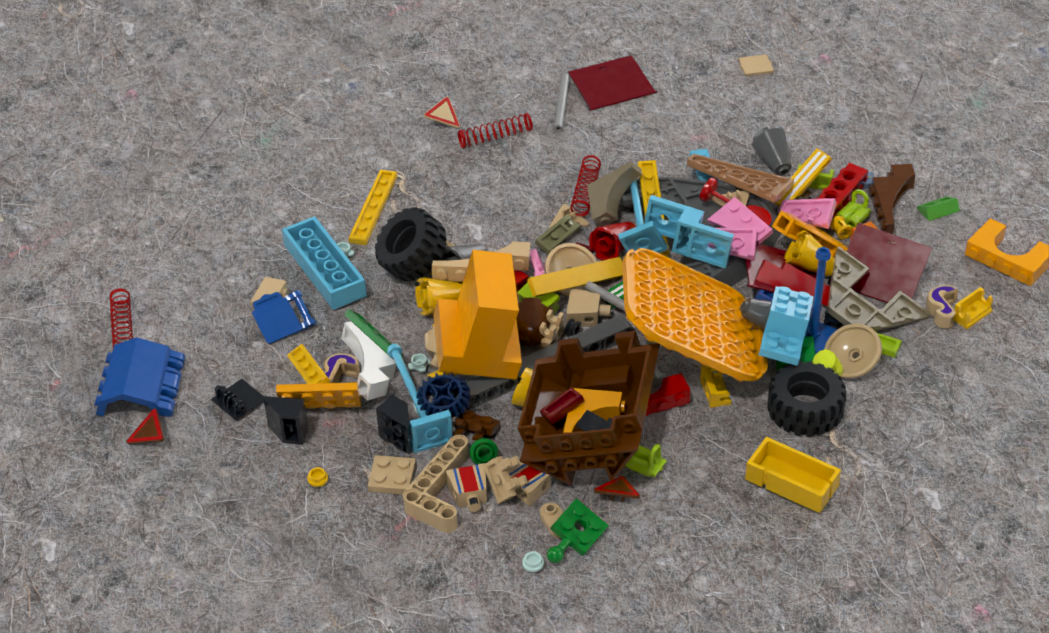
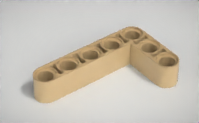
M464 435L453 436L403 493L404 511L407 515L445 533H451L457 529V510L453 505L435 496L447 483L446 470L460 468L469 457L467 437Z

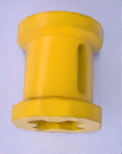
M836 216L832 219L830 227L837 232L839 239L844 240L851 236L852 227L845 223L843 216Z

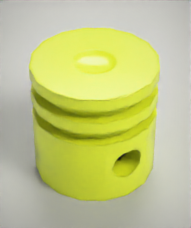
M821 350L814 356L813 364H823L825 368L833 369L834 374L842 375L843 365L832 351Z

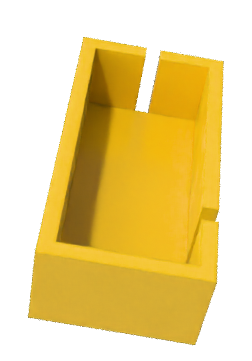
M766 437L746 463L745 480L761 487L766 485L765 489L821 513L829 498L833 496L839 487L841 469Z

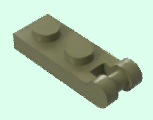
M567 214L539 236L535 244L548 255L552 249L565 242L573 234H576L582 225L578 222L575 223L572 217Z

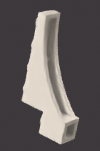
M351 321L344 323L341 339L349 346L360 363L361 373H359L357 380L360 394L367 401L385 396L389 380L394 377L395 361Z

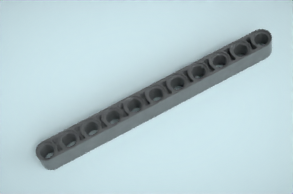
M617 316L566 339L578 338L584 352L606 350L617 345L615 341L616 333L635 331V329L623 316ZM559 342L521 358L522 364L517 379L479 376L467 381V385L470 388L471 401H469V408H465L466 411L515 390L517 384L522 379L520 377L525 368L528 367L533 370L536 359L555 356ZM456 391L455 394H454V395H455V396H454L455 399H457V397H458V395H459V393H458L457 391Z

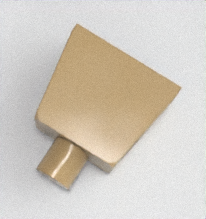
M570 289L567 322L572 318L575 319V322L580 321L581 327L598 325L599 316L610 317L611 305L600 304V294Z

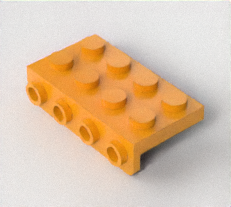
M357 382L276 385L278 397L304 399L305 408L361 407L362 395L360 394Z

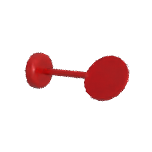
M710 178L705 183L699 195V199L703 202H708L713 195L726 203L730 201V199L716 192L718 182L714 178ZM755 205L746 206L770 226L772 218L766 209Z

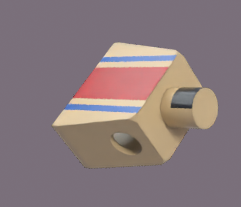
M522 462L515 467L507 469L510 479L514 477L519 478L523 475L526 476L528 483L516 488L515 491L516 496L529 507L551 487L550 475Z
M484 464L446 470L447 486L458 507L468 506L469 511L476 512L480 510V504L487 502Z

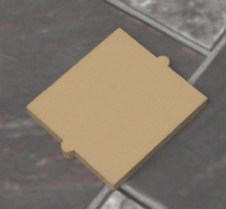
M767 54L738 58L740 69L743 70L745 77L774 73L772 62L769 61Z

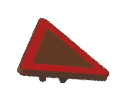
M154 408L126 440L129 445L164 441L165 438L157 409Z
M619 476L613 479L612 482L608 481L594 488L595 493L610 495L611 501H613L614 496H621V502H624L625 497L640 498V494L624 476Z

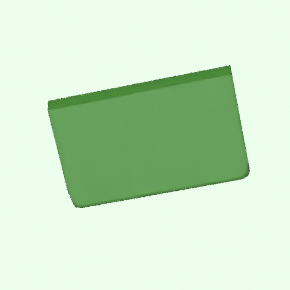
M946 196L918 205L917 209L928 221L958 212L959 204L957 198Z

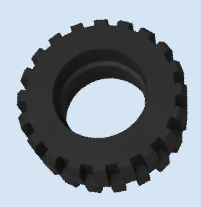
M417 207L403 209L402 212L394 214V217L390 218L387 221L388 223L381 228V233L378 234L377 243H375V256L378 264L401 281H415V278L419 279L424 274H429L433 261H438L442 258L443 250L446 249L445 241H447L444 226L424 209Z
M800 361L798 366L788 364L784 366V369H779L771 378L767 409L771 419L775 420V423L780 428L783 427L784 431L788 433L794 432L797 436L802 434L806 435V437H812L814 434H817V436L823 435L825 431L829 432L838 426L843 418L847 393L846 386L842 378L837 373L834 374L833 369L825 368L823 364L818 363L817 365L811 361H807V363ZM799 395H808L815 397L820 401L803 402L795 399L794 397Z

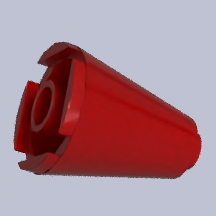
M627 221L595 228L589 236L591 250L594 249L597 254L595 256L601 261L619 257L625 248L620 242L618 234L636 226L632 222Z

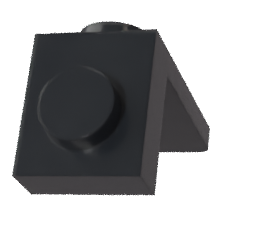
M586 410L576 426L582 431L611 428L612 418L609 417L606 421L593 412Z

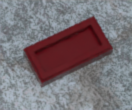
M571 387L541 409L540 413L553 425L585 400L579 392Z

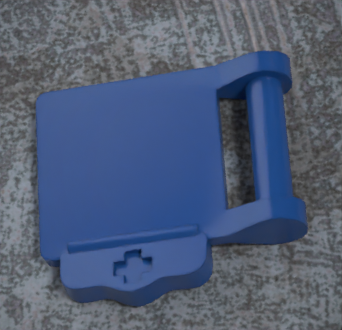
M300 290L294 291L283 298L279 292L264 294L259 300L253 302L254 310L252 315L267 344H272L317 324L315 319L311 318L301 298L303 295ZM291 301H295L304 319V322L301 324L289 303Z

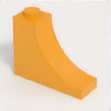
M574 388L583 396L585 401L568 413L563 433L581 432L582 430L578 429L576 424L586 410L593 412L606 421L609 417L613 419V416L625 413L626 401H623L622 392Z

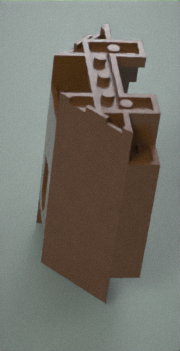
M628 331L616 333L615 341L618 348L584 352L578 338L559 340L555 356L536 359L517 428L524 442L520 462L571 486L575 471L605 468L612 482L639 449L660 344L641 345L636 332ZM571 387L573 389L622 392L623 401H626L625 413L613 416L611 428L563 433L568 414L552 425L540 413L541 409Z

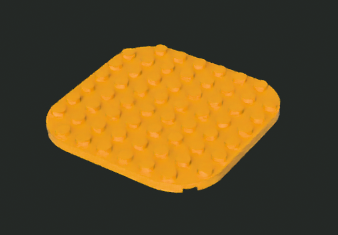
M638 248L637 251L630 249L622 261L626 318L644 334L648 341L657 342L668 350L679 352L684 357L692 358L704 366H710L721 374L730 375L739 382L761 379L768 368L767 357L759 355L763 330L742 317L740 306L743 301H746L744 299L745 296L734 288L655 251Z

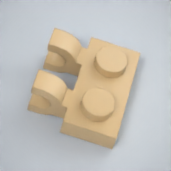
M549 309L547 312V320L551 323L549 328L546 327L544 322L539 327L540 333L545 336L541 340L542 348L555 344L561 339L564 333V313L560 312L558 317L553 315V310Z
M502 456L496 457L483 465L498 504L516 496L515 489L528 483L525 475L510 479L507 469L520 464L518 456H514L511 459H503Z

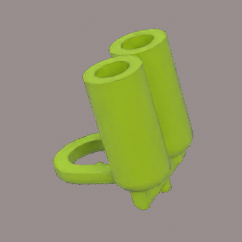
M855 190L852 193V201L841 209L835 217L843 216L845 223L852 228L856 227L858 223L861 224L869 217L871 209L867 208L869 202L868 195L863 190ZM856 194H861L864 197L863 204L856 202Z
M655 444L652 450L639 445V449L625 467L647 477H655L659 471L663 470L667 460L662 458L661 446L659 444Z

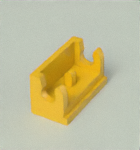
M979 287L955 304L954 310L956 313L952 320L968 330L993 311L991 308L992 296L990 295L986 300L984 298V289Z
M701 366L700 382L709 407L731 405L730 393L725 387L722 374H712L713 371L717 370L710 366Z

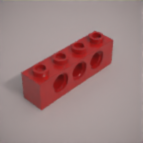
M849 162L845 168L840 170L839 175L831 180L830 185L823 189L821 195L815 198H835L837 204L832 219L852 201V193L855 190L863 189L864 185H861L860 182L867 181L868 170Z

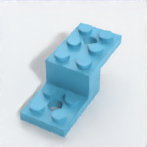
M650 196L644 224L653 221L661 235L673 238L672 252L726 268L734 234L703 225L702 221L705 211L657 196ZM661 215H666L669 220L662 219ZM707 243L714 244L716 248H710Z
M775 287L759 350L760 356L798 366L814 296H810L806 292L792 291L788 287Z

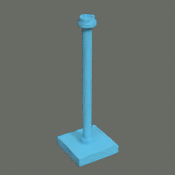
M635 179L630 184L637 227L618 234L619 240L627 252L630 249L637 251L638 248L649 249L657 253L668 250L667 243L654 222L650 221L644 224L637 179Z
M391 344L388 347V356L394 358L420 418L410 421L413 452L418 453L445 445L452 438V419L449 410L429 416L425 414L426 410H420L421 405H417V400H419L416 398L417 389L401 357L402 348L398 344Z

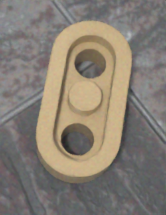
M546 503L540 508V519L552 536L561 539L550 527L562 515L563 511L555 503Z

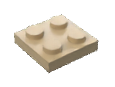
M375 455L368 482V492L403 494L412 483L416 459Z

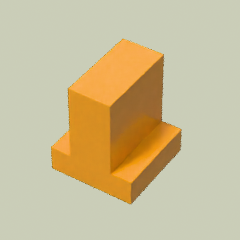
M472 250L458 300L438 298L434 312L438 372L443 373L445 371V373L453 372V374L517 379L522 360L516 320L519 308L512 254Z

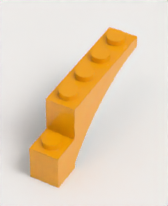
M780 211L772 225L773 228L795 241L799 239L797 235L801 231L809 232L823 247L830 250L834 258L838 246L845 251L848 249L847 246L818 227L803 222L791 213Z

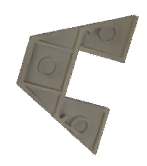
M838 246L834 258L827 313L844 325L864 324L871 327L874 331L929 318L931 313L901 291L880 310L851 288L868 272L869 268Z

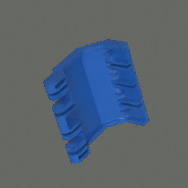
M138 337L114 345L113 351L108 352L105 363H108V366H104L101 377H104L105 380H101L98 391L101 392V395L97 394L94 406H98L96 415L104 416L107 404L122 399L148 406L151 410L155 408L158 410L159 415L171 417L175 406L173 399L177 397L181 379L180 370L183 369L185 355L171 350L169 346Z

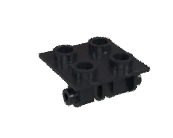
M240 379L227 389L223 385H217L214 389L216 396L211 399L212 402L234 420H238L264 402V396L243 379Z

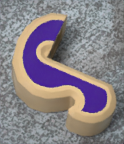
M937 286L931 289L927 295L926 310L935 317L934 323L940 328L947 329L954 324L951 318L954 317L956 311L950 305L957 300L958 289L954 286Z
M334 354L329 356L324 362V373L329 378V383H338L341 374L358 378L359 373H361L358 359L349 354Z

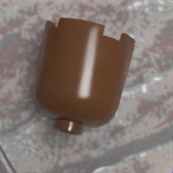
M533 297L524 298L522 302H518L519 312L516 318L519 344L534 347L541 344V340L545 337L540 333L539 327L544 322L546 327L549 328L550 322L547 320L546 314L552 308L550 305L547 307L542 304L541 299Z

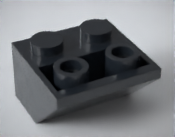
M392 394L376 408L378 434L382 440L388 441L395 445L397 449L410 454L412 447L408 403Z
M264 396L268 427L283 443L303 445L308 429L304 399Z

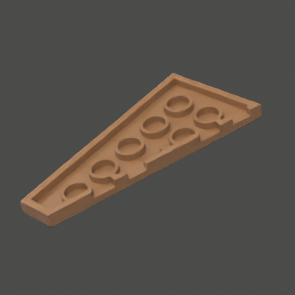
M693 154L687 159V166L774 203L789 191L794 184V179L698 154Z

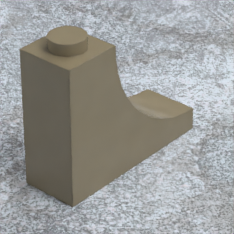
M630 161L587 185L592 220L600 226H605L618 220V206L622 195L628 186L642 175L641 168Z

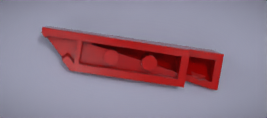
M763 259L756 276L757 281L774 287H788L792 291L806 292L810 296H814L816 285L814 277L786 262H783L780 268ZM825 283L821 304L828 306L830 286Z

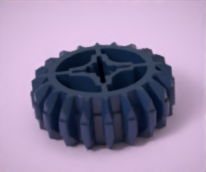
M445 371L442 375L436 373L433 378L428 376V381H422V386L418 387L416 398L419 399L417 400V405H421V411L426 410L425 414L427 416L449 410L451 419L453 417L459 418V413L465 414V408H469V401H471L470 388L465 379L462 380L460 375L454 376L453 372L447 375ZM456 391L459 393L457 399L454 398ZM433 396V401L430 403L429 398Z

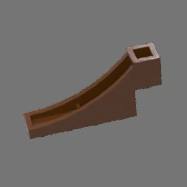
M912 164L890 165V172H887V177H873L872 185H869V194L873 196L872 203L873 207H876V218L880 219L881 231L890 234L894 232L893 210L899 199L909 189L914 188L916 175Z

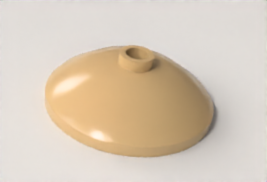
M574 243L560 244L548 254L544 266L545 274L595 263L597 260L588 249ZM586 285L580 286V287L571 288V289H578V290L587 291V290H585V286H586ZM570 289L559 291V293L569 296Z
M856 323L845 325L836 330L829 337L824 350L832 351L842 363L843 373L840 377L853 379L867 374L876 366L882 353V343L878 334L871 327Z

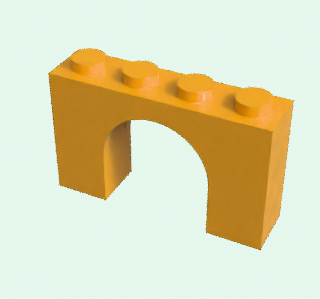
M990 218L967 241L965 255L1024 284L1032 286L1049 268V245L1039 241L1024 255L1006 254L997 248L1004 240L1006 225Z

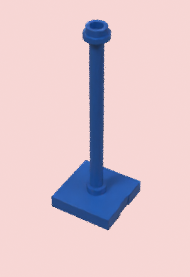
M826 247L818 248L815 254L818 260L813 311L804 336H813L815 355L819 351L824 350L829 337L837 330L819 322L826 261L831 257L830 250Z

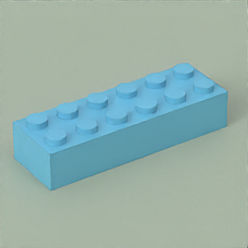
M315 216L282 229L284 246L332 310L367 297L365 279Z

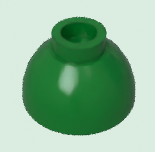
M480 438L470 447V457L476 465L486 464L498 456L497 445L488 438Z

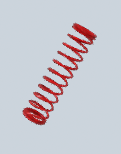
M524 113V115L520 114L518 118L513 116L512 120L507 118L506 121L501 119L499 123L494 121L493 125L491 123H487L486 126L481 124L480 129L474 126L473 130L468 128L467 132L463 129L458 130L457 135L460 146L464 149L468 142V145L471 147L468 135L469 129L473 133L475 144H478L475 128L479 130L481 142L484 143V137L481 132L482 126L485 127L487 139L490 142L491 138L487 129L488 124L491 125L493 136L497 140V134L494 129L495 122L499 126L501 138L504 137L500 126L501 121L505 123L506 133L510 136L507 125L508 119L512 123V130L515 135L514 118L518 120L519 130L523 133L520 116L524 118L526 130L532 131L533 123L531 116L528 113Z
M594 155L585 156L582 160L570 210L574 212V209L584 214L575 212L576 216H586L590 211V201L578 200L577 197L589 200L587 196H584L589 195L586 194L588 189L584 188L588 187L584 183L590 184L588 182H594L598 178L601 161ZM587 158H595L599 163L593 160H587L584 162V160ZM595 162L598 165V167L591 164L585 165V163ZM586 166H593L596 169H589ZM576 203L585 204L587 207H580ZM573 204H575L579 208H588V210L583 212L578 211Z
M122 288L114 289L109 295L113 348L116 345L115 343H122L118 342L120 339H133L130 293ZM117 292H125L128 294V297L120 295L112 299V296ZM117 297L127 298L125 301H114ZM124 307L128 308V310H126V311H116V310H115V309H117V308H124ZM117 313H128L127 316H116ZM118 318H128V319H129V320H127V321H120V322L116 321V319H118ZM119 323H128V324H129V325L126 326V327H125V326H123V327H118V326H116V325L119 324ZM124 328L130 329V330L127 331V332H118V331H116V330H118V329H124ZM126 333L130 334V336H128V337H118V336H117V335H119V334H126Z

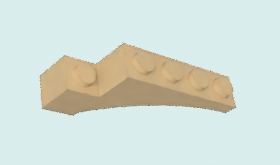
M512 241L510 245L495 251L512 254L514 270H529L530 242ZM470 258L433 261L432 279L463 282Z

